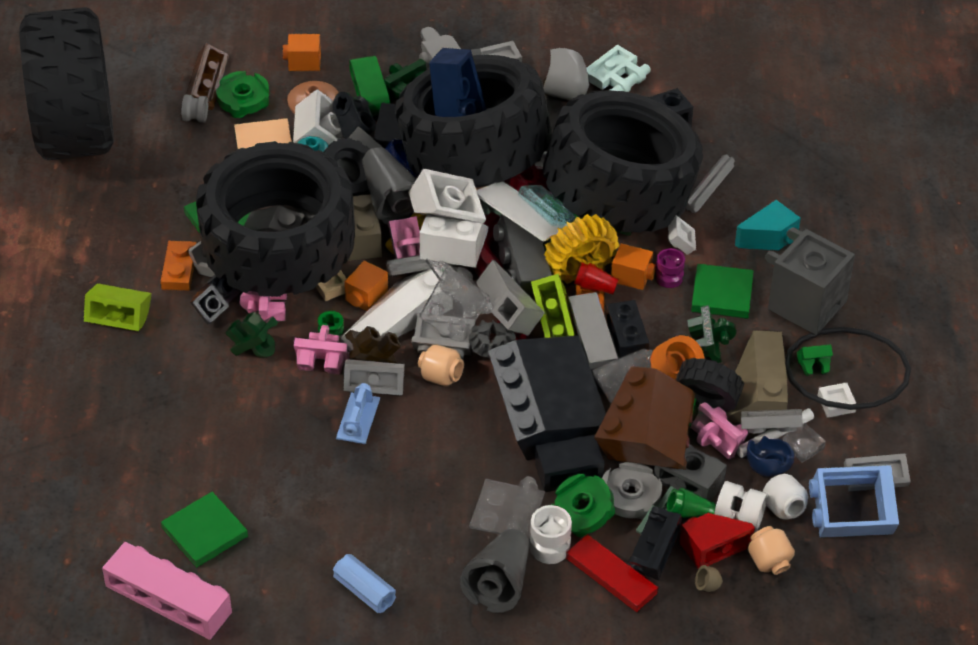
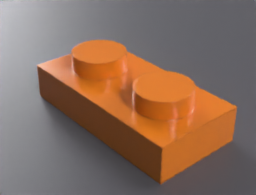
M168 241L161 277L162 290L190 291L194 263L189 254V249L196 245L197 242Z

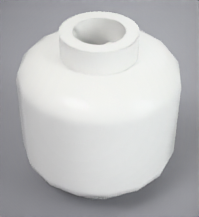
M777 475L771 478L763 489V492L768 493L766 506L780 519L796 518L806 509L809 497L807 490L792 475Z

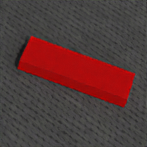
M588 534L566 552V559L636 613L658 594V587Z

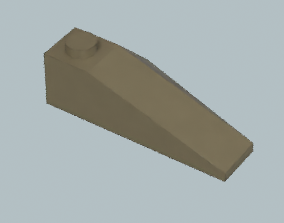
M753 330L735 371L742 378L741 380L744 381V387L736 408L726 412L727 420L733 423H741L742 411L787 409V374L782 332Z

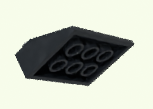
M579 336L514 340L488 350L516 441L526 460L535 458L536 445L573 439L578 436L595 435L606 412Z

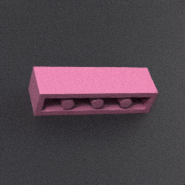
M124 542L102 568L106 587L209 640L212 639L232 613L230 594L224 588L218 585L213 586L201 580L195 573H187L175 567L169 560H161L149 554L141 546L135 547Z

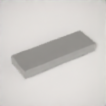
M597 292L569 296V308L590 369L617 365L618 357Z

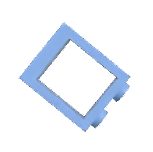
M891 465L818 468L813 479L809 480V494L811 498H815L816 509H813L812 512L813 525L818 527L820 538L894 534L897 529L899 519ZM874 484L879 521L829 523L825 486Z

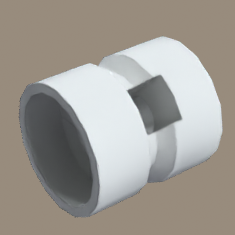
M725 481L718 497L715 514L752 523L755 527L754 532H757L765 512L768 493L755 489H750L746 492L742 485ZM737 500H742L740 511H735Z
M548 505L537 509L532 514L530 550L534 558L542 563H559L566 558V552L570 550L572 521L565 509L559 506Z

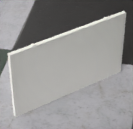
M503 181L476 190L481 200L543 242L551 239V235H556L558 233L557 228L566 226V223Z

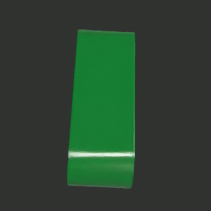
M368 56L350 59L349 67L356 95L366 98L373 117L379 116L381 103H390L377 57Z

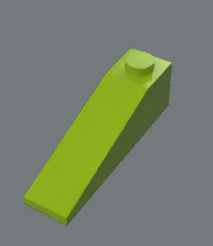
M559 273L531 281L536 304L545 312L540 319L545 338L577 336L566 289Z

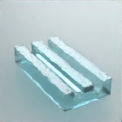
M542 185L521 186L518 195L550 225L556 226L557 223L564 225L567 222L571 223L574 221L576 216Z

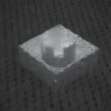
M806 423L803 424V427H797L796 431L783 436V441L789 443L794 451V456L802 463L825 449L826 441Z

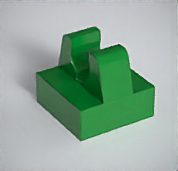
M831 344L802 347L797 352L798 364H801L806 376L813 374L812 365L815 362L821 367L822 375L829 372L831 357L833 356Z

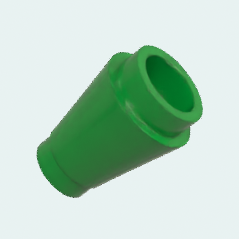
M684 488L679 490L673 489L667 500V511L681 514V517L686 519L698 518L707 513L714 514L715 503Z

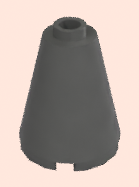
M374 147L369 149L362 159V164L376 217L387 225L389 221L410 218V213L414 209L408 192L415 183L416 178L385 148Z
M505 529L465 565L460 577V586L464 595L471 603L476 606L478 603H481L488 607L486 611L493 613L506 612L515 607L522 595L530 546L527 536L517 529Z

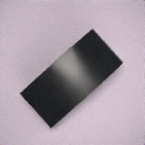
M214 275L197 292L190 303L206 324H210L229 307L228 303L241 291L229 286L226 277L219 279Z

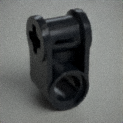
M340 92L335 96L333 111L337 116L341 133L345 139L358 126L368 135L375 131L377 124L371 114L366 98L361 96L352 97L347 92Z

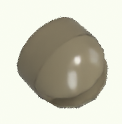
M703 565L696 573L695 585L698 590L714 592L720 588L723 582L719 570L714 567Z

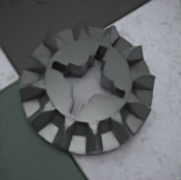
M495 319L490 323L482 320L479 326L472 327V332L469 334L471 349L478 355L490 358L488 350L516 340L514 331L508 330L502 323H497ZM490 334H496L493 343H490Z

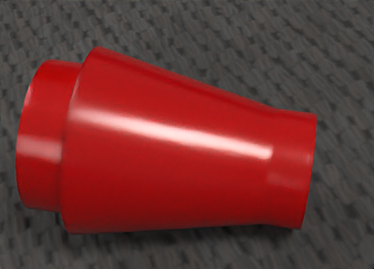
M582 263L574 284L581 286L580 289L605 292L613 295L619 279L592 263H589V265Z

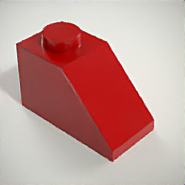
M707 513L698 518H690L681 525L680 545L699 569L703 565H712L747 549L755 527L749 522Z

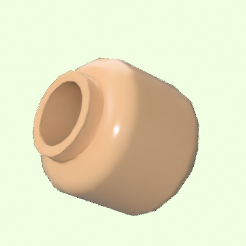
M435 344L430 346L427 351L421 353L418 367L421 368V375L426 381L441 386H450L462 376L464 361L457 350Z
M767 526L750 537L751 542L748 546V551L761 572L772 571L774 575H778L790 568L789 562L794 557L795 550L783 530Z

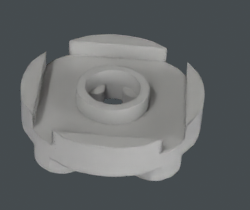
M624 462L619 464V468L612 471L610 468L602 477L614 495L615 514L618 516L644 519L652 506L656 507L661 500L662 482L660 478L657 479L653 475V470L644 464ZM629 486L635 487L636 493H627L624 490H628Z

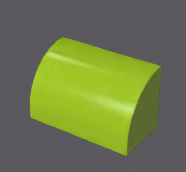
M97 283L85 294L84 322L139 331L146 321L152 293Z

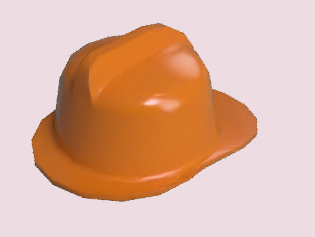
M679 335L658 345L653 350L650 361L651 368L657 369L676 380L682 362L686 359H705L702 348L694 339L689 336Z

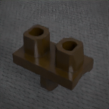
M367 326L361 332L350 330L345 334L346 339L353 346V350L349 353L351 360L397 363L393 354L401 345L395 333L387 332L381 337L379 331L374 327Z

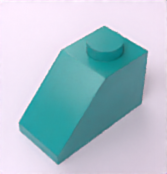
M775 200L737 226L735 246L742 249L780 250L785 245L794 242L787 236V231L792 227L799 230L801 218L778 200Z

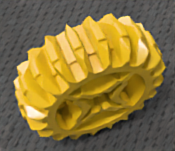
M586 214L582 219L576 217L573 222H567L563 228H557L558 233L551 235V242L545 245L547 250L544 255L553 275L559 273L561 280L568 284L576 280L582 263L588 265L592 263L598 268L606 270L605 266L613 262L612 257L616 255L620 244L617 232L609 221H606L604 217L600 218L597 214L592 217Z

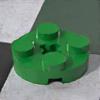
M246 71L230 73L220 80V86L216 89L219 106L223 110L230 112V115L234 118H242L246 114L255 113L269 105V84L262 75L254 73V76L246 75Z
M577 474L566 479L555 493L557 495L555 504L552 503V505L559 506L569 513L572 521L571 533L577 537H584L600 529L614 516L616 510L614 495L602 478L596 475L592 477L585 476V474ZM584 499L586 502L590 500L586 508L577 509L580 506V500Z

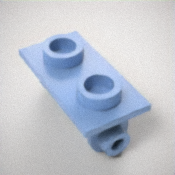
M361 383L355 388L354 393L351 392L336 439L366 444L380 401V397L373 396L370 385Z

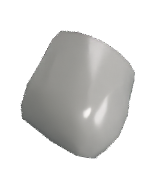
M550 49V67L547 77L543 81L544 94L563 100H571L581 94L586 95L589 88V78L583 57L572 49Z

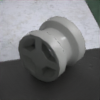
M184 95L181 109L182 120L190 121L191 119H196L198 122L205 123L208 114L207 96L193 98L192 95Z

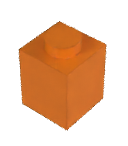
M320 34L288 35V45H283V60H288L289 71H320Z
M621 243L612 262L611 276L619 279L617 284L644 290L647 281L653 280L656 271V264L652 263L653 251Z
M363 261L344 281L346 301L354 307L368 311L388 291V272L367 261Z

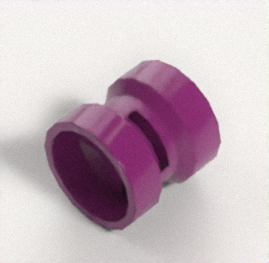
M668 248L660 251L657 255L655 279L660 286L675 288L683 282L685 256L681 251Z

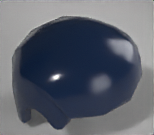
M763 436L756 444H754L753 440L748 442L747 460L752 470L762 477H775L791 469L794 463V451L789 443L781 439H769Z

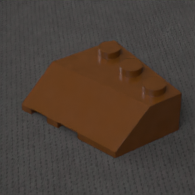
M631 366L594 438L609 460L686 470L685 450L689 448L690 439L687 434L688 426L692 423L695 393L690 388L657 369Z

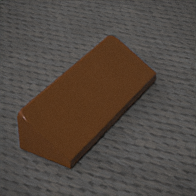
M206 43L198 53L186 95H192L193 98L207 96L208 110H213L217 99L216 89L220 86L219 82L223 78L229 54Z

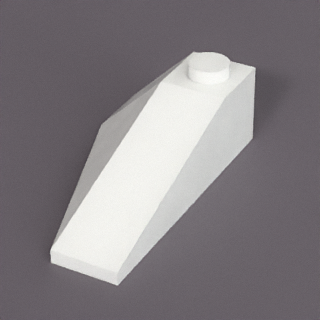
M436 268L417 271L396 282L348 331L361 332L367 326H370L379 331L381 337L387 332H392L398 338L416 328L418 313L441 315L452 309V285ZM345 334L341 336V342L348 345L349 351L353 350L352 343L346 339Z

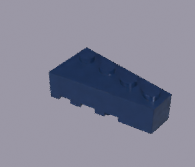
M442 48L429 62L435 116L460 117L486 111L471 50Z

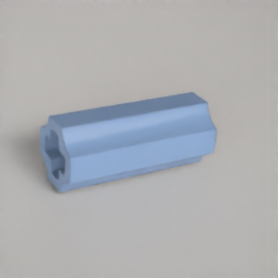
M346 554L335 564L333 577L374 611L383 613L388 607L392 606L396 599V590L352 554Z

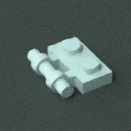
M619 45L613 47L586 68L589 82L602 90L610 85L613 87L612 91L629 92L634 84H640L644 81L646 75L651 72V69L647 64H643L641 67L637 66V56ZM623 74L629 75L625 79L621 77Z

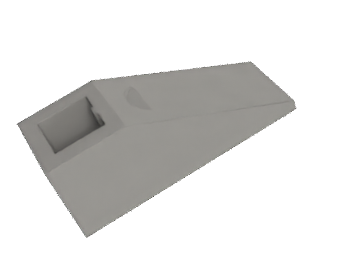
M495 260L490 262L476 281L490 311L510 331L529 335L545 314Z

